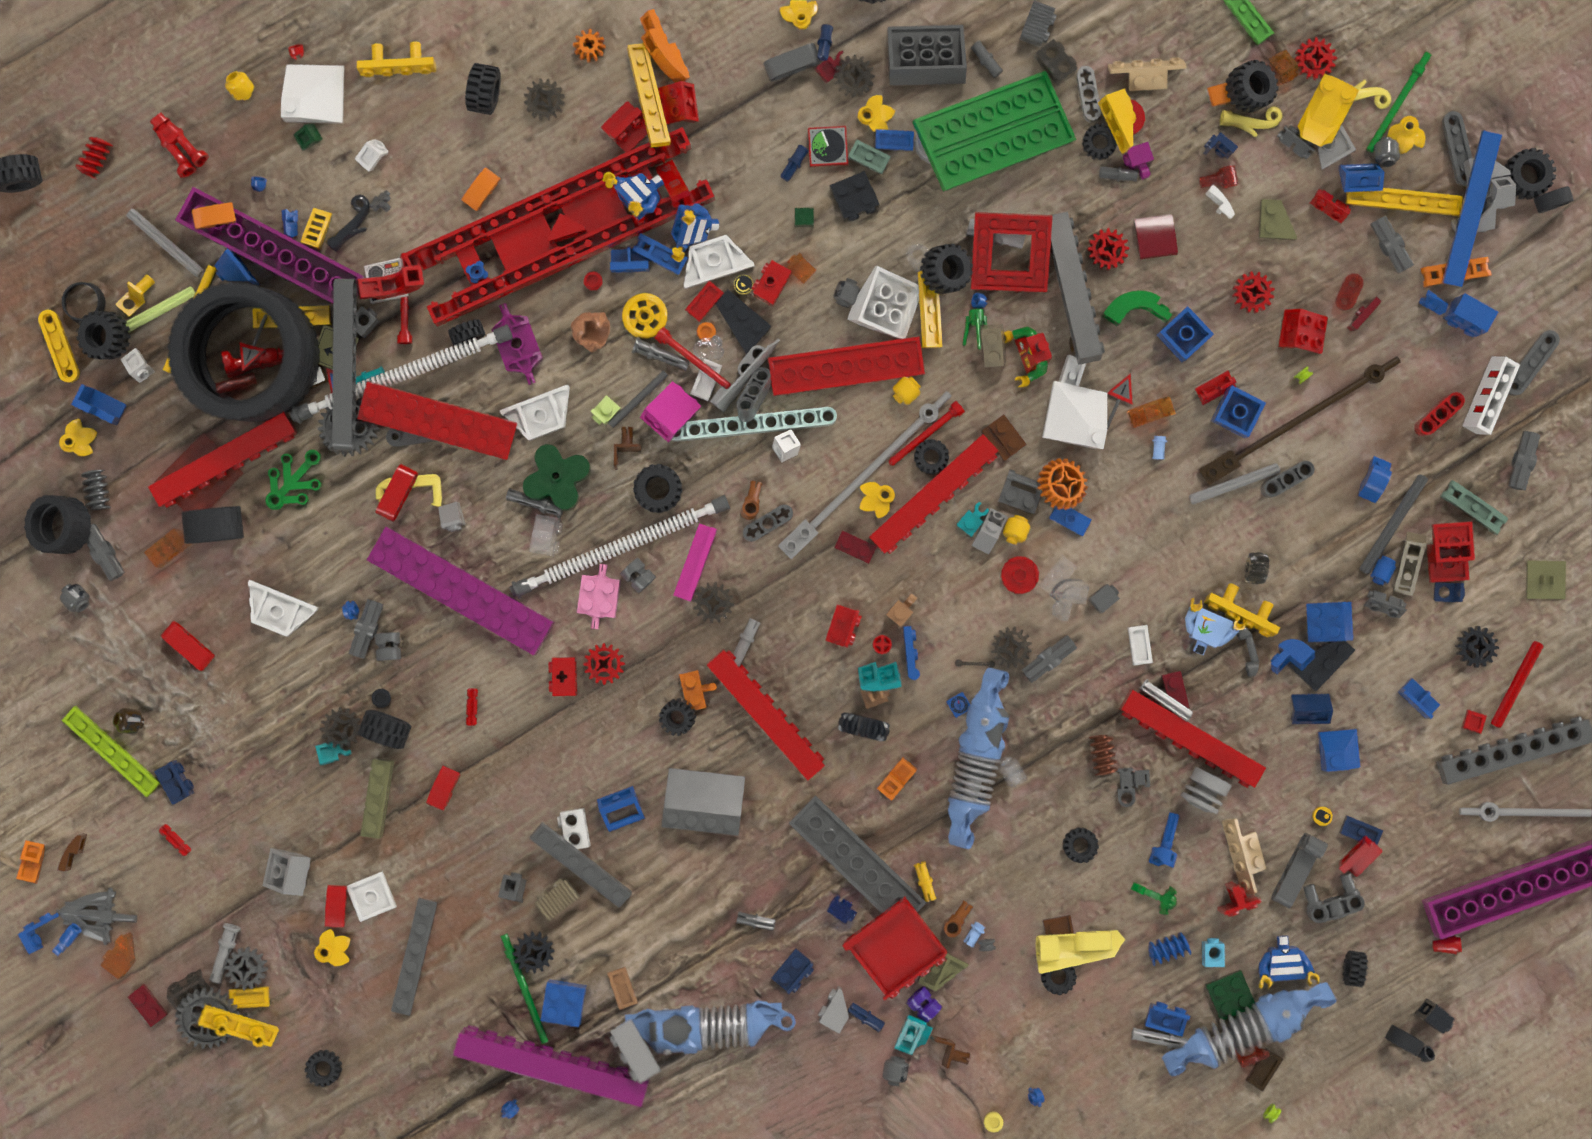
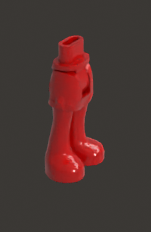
M159 113L150 120L154 127V132H156L161 141V146L166 148L178 162L177 174L180 178L192 175L196 171L194 165L201 167L206 163L209 155L204 150L198 151L187 140L183 133L184 131L172 123L170 118H166L162 113ZM177 143H179L187 152L193 164L178 149V147L176 146Z
M280 347L277 348L278 350L275 348H265L266 351L244 371H242L241 358H233L228 351L221 352L228 378H233L254 368L264 369L281 364L283 362L284 349L281 350Z

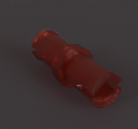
M253 372L239 377L235 375L231 379L216 382L215 387L219 395L232 390L239 391L242 387L256 384V378Z

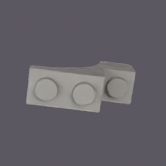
M1510 176L1490 180L1477 232L1495 229L1496 209H1505L1515 205L1516 184ZM1459 218L1451 220V227L1454 231H1456Z

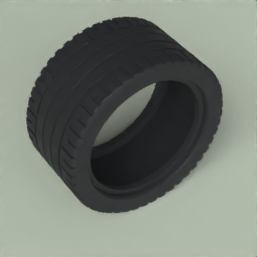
M221 283L218 286L214 285L209 289L202 290L201 293H197L194 298H191L182 307V311H179L177 314L178 317L175 318L174 325L170 330L171 334L168 337V364L171 367L170 372L174 377L175 384L178 385V389L199 410L222 419L246 422L268 421L283 412H290L292 406L299 405V402L309 393L310 387L313 386V381L316 379V372L319 368L318 362L320 361V357H318L320 350L318 348V339H316L317 334L313 330L314 327L309 322L310 319L305 315V312L284 295L248 283ZM257 307L270 316L280 331L284 348L283 362L276 379L265 391L249 399L236 400L225 394L213 381L206 361L207 343L215 326L226 315L241 308Z

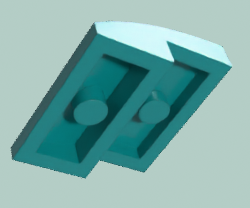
M876 662L858 668L862 690L884 691L902 686L897 662L879 668Z

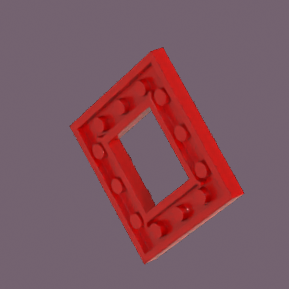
M975 212L972 252L973 268L971 269L973 274L971 276L970 288L976 290L1047 292L1053 216ZM993 233L1031 235L1029 271L991 270Z

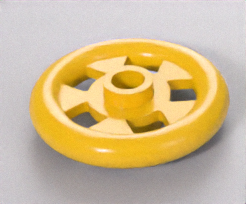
M640 293L631 297L624 305L622 311V321L627 331L633 336L642 339L655 337L658 331L666 326L668 319L667 308L663 301L649 293ZM646 301L647 306L639 308L638 302ZM654 305H656L659 309V313L654 314L653 310L651 309V307H653ZM630 311H636V319H630ZM643 313L649 315L647 319L641 318ZM655 319L659 323L655 328H652L649 324ZM637 323L645 326L643 331L635 328Z

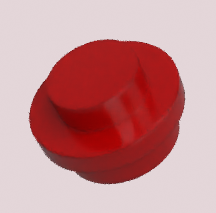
M591 271L584 277V285L591 291L598 290L603 284L602 276L598 272Z

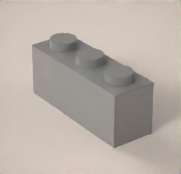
M631 1019L610 1031L612 1036L609 1038L615 1047L619 1046L622 1051L619 1055L624 1064L628 1063L632 1070L629 1073L635 1082L638 1080L639 1083H642L661 1071Z

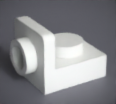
M374 139L365 143L355 160L369 172L374 169L381 157L387 155L389 151L382 142Z
M136 348L120 359L128 373L139 383L154 373L153 368L147 364L140 351Z

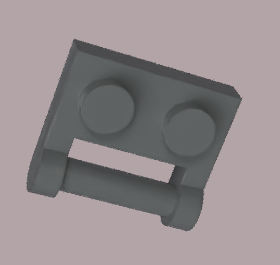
M1010 469L998 502L1034 515L1042 490L1037 489L1035 494L1011 486V482L1013 480L1036 489L1041 484L1036 480L1016 474L1014 470Z

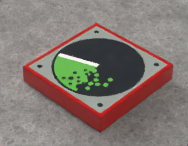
M846 126L808 128L810 167L848 165Z

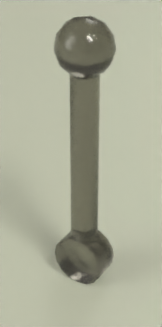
M958 659L955 661V665L957 667L971 665L993 668L995 667V662L992 660L989 662H966Z

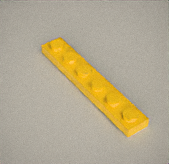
M644 43L628 45V56L650 146H668L671 141L649 52Z
M1383 188V191L1346 192L1345 204L1460 216L1463 196Z

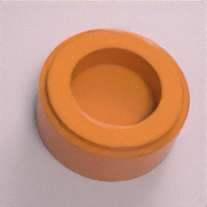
M709 322L701 323L697 328L698 338L703 342L712 341L716 336L714 325Z

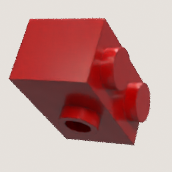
M771 260L769 264L766 263L761 271L763 276L760 280L757 279L752 290H754L753 296L773 307L789 280L792 271Z

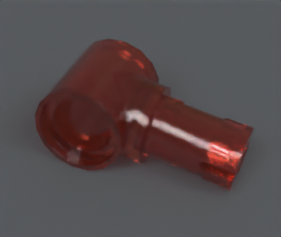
M1235 165L1219 168V171L1215 174L1199 177L1201 188L1212 185L1231 188L1239 185Z

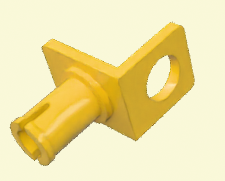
M146 274L136 285L129 281L127 283L128 292L116 303V307L128 317H131L145 303L144 293L155 284L154 280ZM126 300H132L135 305L132 309H126L123 303Z

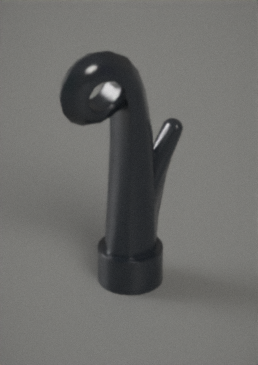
M355 195L351 200L352 208L359 213L335 235L330 236L325 241L335 252L350 238L367 231L366 227L358 228L370 210L369 200L364 195ZM361 200L363 207H358L356 202Z

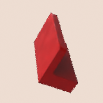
M1365 835L1339 861V869L1344 874L1350 871L1354 876L1358 877L1382 854L1383 850Z

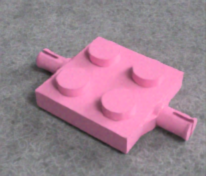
M599 564L598 575H582L577 613L587 614L592 617V629H599L600 618H616L621 580L607 577V565Z

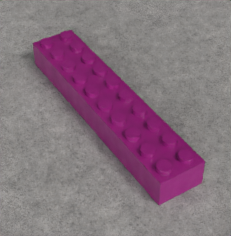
M192 187L175 219L176 222L226 249H230L245 259L333 305L335 279L357 280L365 278L233 208L236 218L235 223L195 229L191 210L223 203L195 187Z
M389 527L384 528L367 558V561L532 655H537L555 623Z
M1592 840L1423 899L1422 903L1434 937L1444 939L1592 886Z
M468 1025V1027H464L459 1032L453 1056L642 1107L649 1079L642 1083H639L638 1080L635 1082L626 1067H611L605 1061H598L596 1063L590 1061L591 1058L586 1056L574 1057L571 1052L562 1050L560 1053L553 1051L554 1048L550 1046H534V1042L524 1040V1042L516 1041L515 1037L509 1035L501 1037L497 1035V1032L491 1030L486 1032L479 1031V1028L473 1025Z

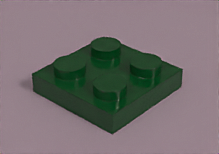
M1237 970L1205 984L1219 1019H1228V1015L1235 1016L1237 1011L1242 1013L1246 1011V1007L1251 1009L1252 1005L1255 1004L1242 970Z

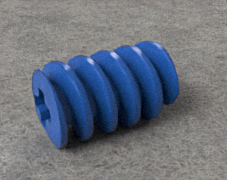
M1181 932L1178 933V939L1175 935H1171L1170 941L1167 937L1163 938V943L1157 939L1156 946L1151 941L1148 943V952L1153 966H1155V960L1163 964L1164 957L1170 962V955L1176 960L1177 953L1185 957L1186 950L1191 955L1188 941Z

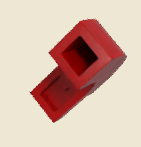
M420 265L402 267L398 272L387 276L357 279L356 283L359 299L376 298L379 300L414 292L424 285V279Z

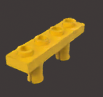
M410 42V58L383 59V45L375 43L372 44V60L357 61V69L360 76L373 77L374 75L392 76L393 74L411 75L412 73L430 74L431 72H436V63L433 57L421 58L420 42Z
M1232 583L1228 584L1223 597L1214 593L1206 596L1204 603L1208 604V608L1211 610L1221 611L1225 613L1227 618L1232 620L1240 616L1239 621L1242 624L1246 621L1245 627L1255 628L1265 637H1273L1278 634L1280 627L1267 620L1274 606L1272 603L1263 601L1257 615L1233 603L1239 587Z
M209 1005L204 1006L197 1021L200 1026L216 1030L219 1036L225 1034L252 1041L256 1047H261L262 1045L272 1047L279 1031L277 1026Z

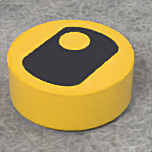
M1323 806L1315 808L1312 813L1313 821L1320 826L1330 824L1333 818L1331 810Z

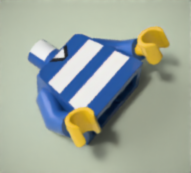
M607 172L603 177L606 187L612 188L613 185L615 186L614 188L619 199L638 220L642 219L647 213L655 211L661 199L657 189L664 185L659 175L648 180L641 173L636 176L622 178L615 177L614 174Z
M698 203L692 206L679 205L671 231V235L677 247L672 249V259L677 262L683 260L684 252L689 246L706 241L709 230L719 229L718 219H712L708 210Z
M1277 936V947H1269L1268 952L1264 953L1259 962V976L1261 980L1258 986L1261 989L1263 982L1267 983L1268 989H1270L1272 981L1306 979V976H1308V986H1312L1311 979H1315L1317 984H1319L1320 978L1315 974L1311 961L1298 947L1289 946L1288 936Z

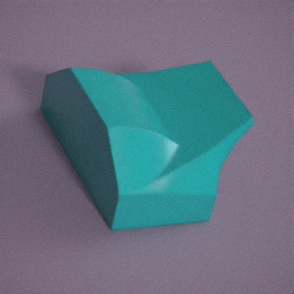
M908 1015L899 1032L894 1049L913 1055L916 1048L927 1043L933 1028L928 1026L926 1022Z

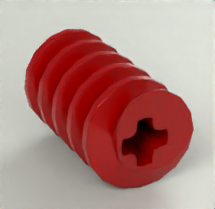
M89 137L88 139L92 144H85L89 151H82L86 158L79 157L78 160L82 165L76 164L75 167L79 172L97 180L93 173L100 174L96 167H103L100 160L107 159L103 153H110L106 146L113 147V145L98 137Z

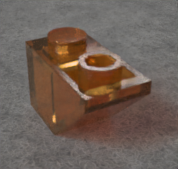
M1170 396L1127 410L1133 429L1176 414Z
M130 932L124 935L121 934L115 940L114 944L116 946L112 951L109 949L102 957L104 961L100 966L117 979L124 977L136 962L133 934Z

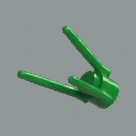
M983 309L969 310V316H966L962 345H966L971 323L972 327H976L977 346L980 350V326L988 325L987 316L984 315Z

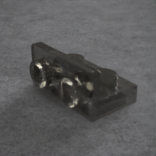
M199 969L196 972L189 973L179 982H173L167 988V999L178 1011V1005L181 1004L182 998L187 999L188 993L194 996L195 989L201 993L203 987H205L207 992L211 988L203 979V972Z

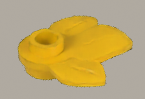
M790 0V6L780 7L782 18L787 22H793V25L801 30L806 29L811 24V18L818 11L816 1L807 3L806 0Z
M882 95L870 97L866 106L861 107L858 111L860 123L869 125L870 129L874 132L876 129L888 130L886 122L896 112L890 106L882 105ZM869 113L871 117L866 119L863 115Z
M1414 116L1403 117L1399 124L1393 125L1388 130L1387 137H1391L1399 143L1401 154L1409 151L1413 144L1420 148H1423L1425 144V133L1419 128V122ZM1408 122L1413 124L1411 129L1406 128Z
M75 419L66 426L65 434L59 440L60 448L65 452H74L78 456H88L93 453L89 444L95 439L97 431L87 427L82 428L81 420ZM70 439L73 441V443L71 445H66V440Z
M868 482L861 485L860 489L866 496L862 499L859 508L866 512L875 511L878 519L887 515L890 503L895 497L894 490L890 486H880L876 482ZM884 491L889 494V497L886 499L881 496Z
M332 929L326 930L321 934L319 945L315 948V958L319 962H329L333 966H341L348 963L350 959L344 952L349 947L350 938L347 936L335 937ZM322 949L327 950V956L322 955Z

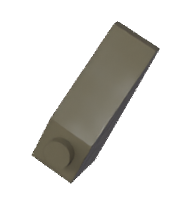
M1407 532L1394 592L1413 596L1426 547V535Z

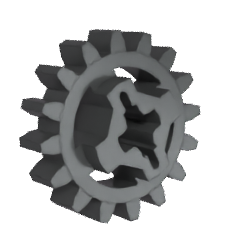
M246 947L245 951L243 948H239L238 953L235 951L231 953L233 958L226 960L230 965L224 967V969L229 970L225 976H231L232 979L229 983L235 981L236 988L242 985L243 990H246L249 985L253 989L255 983L257 985L262 983L260 978H266L263 972L268 970V967H264V964L268 961L261 959L264 954L258 955V949H254L251 952L250 947ZM243 956V958H241V962L236 964V960L239 957ZM246 965L250 970L246 972L243 966ZM258 973L253 980H250L252 974Z

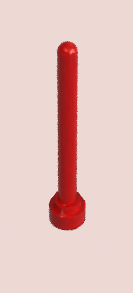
M402 253L400 258L403 260V266L408 267L403 256L404 253ZM408 296L401 297V331L397 335V344H412V335L408 331Z
M663 327L658 331L655 340L660 344L664 343L671 346L725 389L731 386L730 382L675 341L669 330Z
M954 401L946 414L890 458L889 464L891 466L895 465L950 419L963 415L965 410L957 401Z

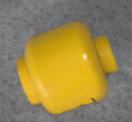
M234 71L226 77L225 88L233 99L247 100L252 96L254 85L244 72Z
M911 376L909 378L903 377L893 386L892 390L895 393L893 398L899 404L903 402L906 405H910L920 395L919 389L921 386Z
M1014 515V517L1008 518L1002 533L1007 538V542L1017 545V543L1025 542L1031 527L1026 518Z

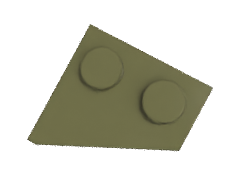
M1261 200L1259 238L1297 239V235L1281 200Z
M947 953L946 960L939 966L933 965L929 968L930 972L924 977H920L918 983L937 991L946 982L953 979L955 975L966 969L969 964Z

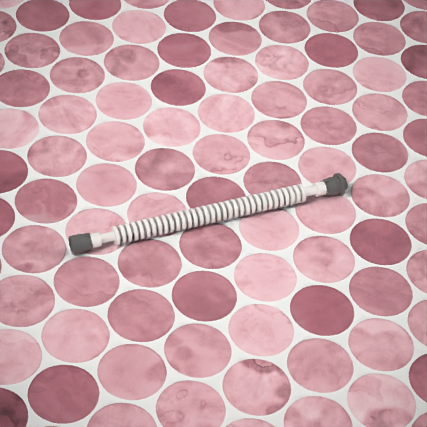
M507 324L494 329L492 333L487 334V337L479 340L474 337L473 341L471 339L468 340V343L464 341V346L461 342L459 347L457 344L454 345V348L453 346L449 347L450 351L448 348L445 349V352L440 350V353L439 351L436 352V356L433 353L431 357L430 355L426 356V358L422 357V361L421 359H417V362L416 360L412 361L413 365L411 362L408 363V366L404 364L403 367L399 366V370L394 368V371L393 369L389 370V372H385V375L381 373L380 376L376 375V379L371 377V380L369 378L366 381L388 387L389 385L393 386L398 384V381L400 383L403 380L406 381L407 377L411 379L412 376L421 375V372L423 374L426 371L429 372L430 368L432 370L435 367L439 368V364L441 367L444 366V363L447 365L449 364L448 360L452 363L453 359L455 361L458 360V357L462 359V354L465 358L467 353L469 356L472 355V352L475 354L476 349L480 352V347L487 344L493 345L513 339V335ZM365 380L362 381V384L358 382L356 385V400L357 398L360 399L361 395L363 397L366 386ZM333 393L325 395V400L318 403L312 402L310 404L304 403L299 406H292L290 415L293 421L301 424L303 420L313 417V414L320 412L323 408L329 407L333 409Z
M722 495L697 511H694L692 508V513L687 510V515L682 512V517L680 514H677V519L675 516H672L673 521L671 518H668V523L666 519L663 520L664 524L660 521L658 522L660 526L656 523L654 524L655 528L652 525L649 526L650 530L646 527V532L641 529V534L639 531L636 532L637 536L632 533V538H630V535H627V540L625 537H622V542L621 539H617L618 544L616 541H613V546L610 542L608 543L609 547L606 544L604 545L605 549L602 546L599 547L600 551L597 548L594 549L596 553L591 550V555L588 552L585 553L586 557L584 554H581L582 559L577 556V561L575 558H572V563L570 560H567L568 564L562 562L563 567L561 563L558 564L559 568L556 565L553 566L554 570L550 567V572L546 569L544 570L545 574L535 578L534 576L517 582L512 581V586L509 587L513 597L517 596L520 599L522 598L521 596L531 592L532 589L539 587L538 585L548 581L551 584L553 583L552 579L554 582L557 581L556 577L559 580L562 579L561 575L563 578H566L565 573L570 576V571L572 574H575V569L578 573L580 572L579 568L585 570L584 565L587 569L589 568L588 564L591 567L594 566L593 562L597 565V560L600 563L603 562L602 558L606 561V556L611 559V554L616 557V552L618 555H621L620 550L625 553V548L627 551H630V546L633 550L635 549L634 545L639 547L638 543L641 546L644 545L643 541L646 544L649 543L647 539L650 542L653 541L652 537L655 540L658 539L656 535L661 538V533L666 536V531L668 534H671V529L673 532H676L675 527H677V530H680L679 526L681 525L683 529L685 528V523L688 527L690 526L688 522L694 524L693 520H695L697 523L699 522L697 519L707 514H718L731 508L726 496Z

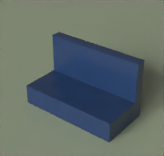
M1291 694L1293 706L1292 724H1331L1333 707L1329 694Z

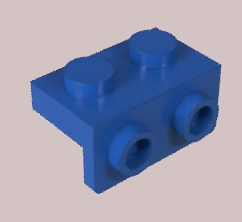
M1159 1001L1156 1004L1150 1003L1144 1025L1183 1037L1187 1020H1190V1015L1186 1013L1187 1010L1175 1007V1010L1167 1008L1168 1004Z

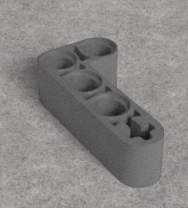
M1304 833L1274 889L1271 899L1287 908H1291L1316 859L1323 857L1328 844L1308 833Z

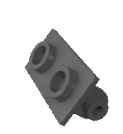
M1285 125L1284 129L1286 131L1283 132L1281 130L1277 135L1279 141L1288 148L1295 143L1296 146L1292 151L1302 159L1305 158L1307 160L1311 155L1309 150L1311 149L1313 152L1315 150L1314 144L1301 138L1298 135L1299 130L1294 126L1290 125L1288 127Z
M1369 590L1367 595L1369 599L1363 606L1370 608L1372 611H1380L1393 618H1400L1407 611L1404 600L1389 596L1388 601H1385L1387 594L1376 590Z

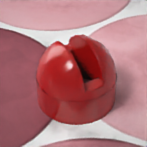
M302 44L288 47V52L293 59L297 60V55L300 58L304 56Z

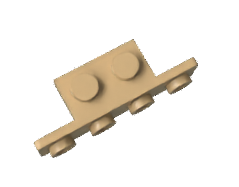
M1177 57L1170 58L1168 61L1152 59L1151 62L1133 60L1132 63L1115 61L1113 64H1108L1110 74L1128 73L1129 91L1167 89L1168 70L1186 69L1184 60Z
M1236 818L1225 819L1222 821L1239 886L1244 888L1246 895L1255 894L1257 889L1253 874L1266 869L1257 833L1250 832L1241 835L1238 820Z

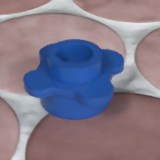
M481 261L466 267V272L469 273L472 283H478L480 279L488 277V272L485 271L484 264Z
M347 601L342 607L344 617L353 620V618L355 620L358 619V605L355 601H351V603Z
M1028 1088L1030 1103L1041 1107V1103L1045 1101L1041 1089Z
M516 1099L507 1101L502 1106V1118L507 1117L511 1119L518 1113L519 1107L516 1104Z

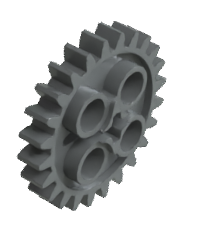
M362 397L356 400V411L360 409ZM326 407L327 413H321L324 419L318 420L323 425L318 428L322 432L319 437L325 439L323 444L328 446L330 451H333V409ZM357 414L354 451L334 452L337 455L341 452L346 457L348 452L351 456H354L355 451L361 454L362 448L368 451L367 444L374 445L372 438L378 439V436L375 434V432L381 430L376 426L378 424L357 419ZM365 427L364 432L358 434V430Z
M203 987L201 993L195 989L194 996L188 993L187 999L182 998L181 1004L177 1007L178 1011L175 1014V1017L178 1018L175 1024L179 1025L177 1032L183 1031L181 1038L188 1037L187 1043H190L192 1040L195 1041L194 1047L198 1043L201 1044L202 1049H204L205 1044H208L210 1049H212L214 1043L220 1047L221 1041L226 1044L228 1037H233V1035L229 1034L219 1036L216 1030L207 1028V1033H204L203 1026L195 1028L192 1025L198 1024L197 1021L202 1013V1010H197L195 1006L204 1008L208 1003H211L212 1007L240 1014V1012L236 1011L238 1005H232L234 999H226L228 993H225L223 996L220 995L221 989L214 993L213 987H211L209 992Z

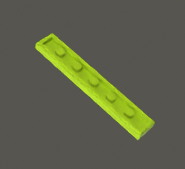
M74 706L61 720L144 796L149 797L161 784L155 776L77 706Z

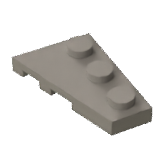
M1342 124L1332 143L1325 144L1322 147L1317 146L1321 170L1356 151Z

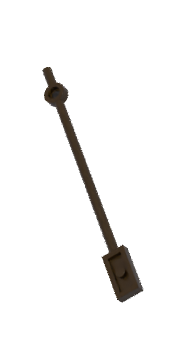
M1396 356L1381 366L1373 364L1367 367L1362 378L1236 454L1230 450L1198 469L1207 486L1241 467L1242 465L1239 460L1366 383L1377 384L1381 382L1386 371L1401 363L1399 357ZM1374 370L1378 372L1377 377H1374L1372 374Z

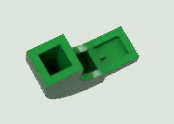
M1137 290L1117 297L1101 316L1117 327L1125 315L1135 309L1146 310L1164 323L1173 314L1169 312L1170 309L1167 306L1157 304L1161 298L1160 296L1152 292Z

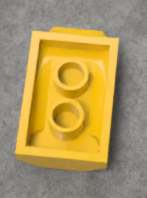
M1324 74L1297 125L1300 137L1319 147L1332 143L1359 90L1336 77Z

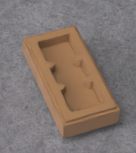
M626 966L607 972L619 1010L638 1004Z

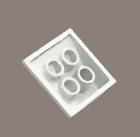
M287 65L281 97V118L285 122L343 123L344 66Z
M875 266L860 290L855 304L852 305L847 320L888 336L904 339L907 336L919 302V285Z
M1053 381L1042 438L1092 449H1103L1107 433V393Z

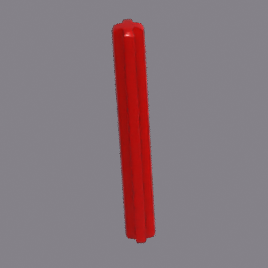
M1534 641L1529 648L1491 721L1493 726L1497 728L1502 727L1544 647L1542 643Z

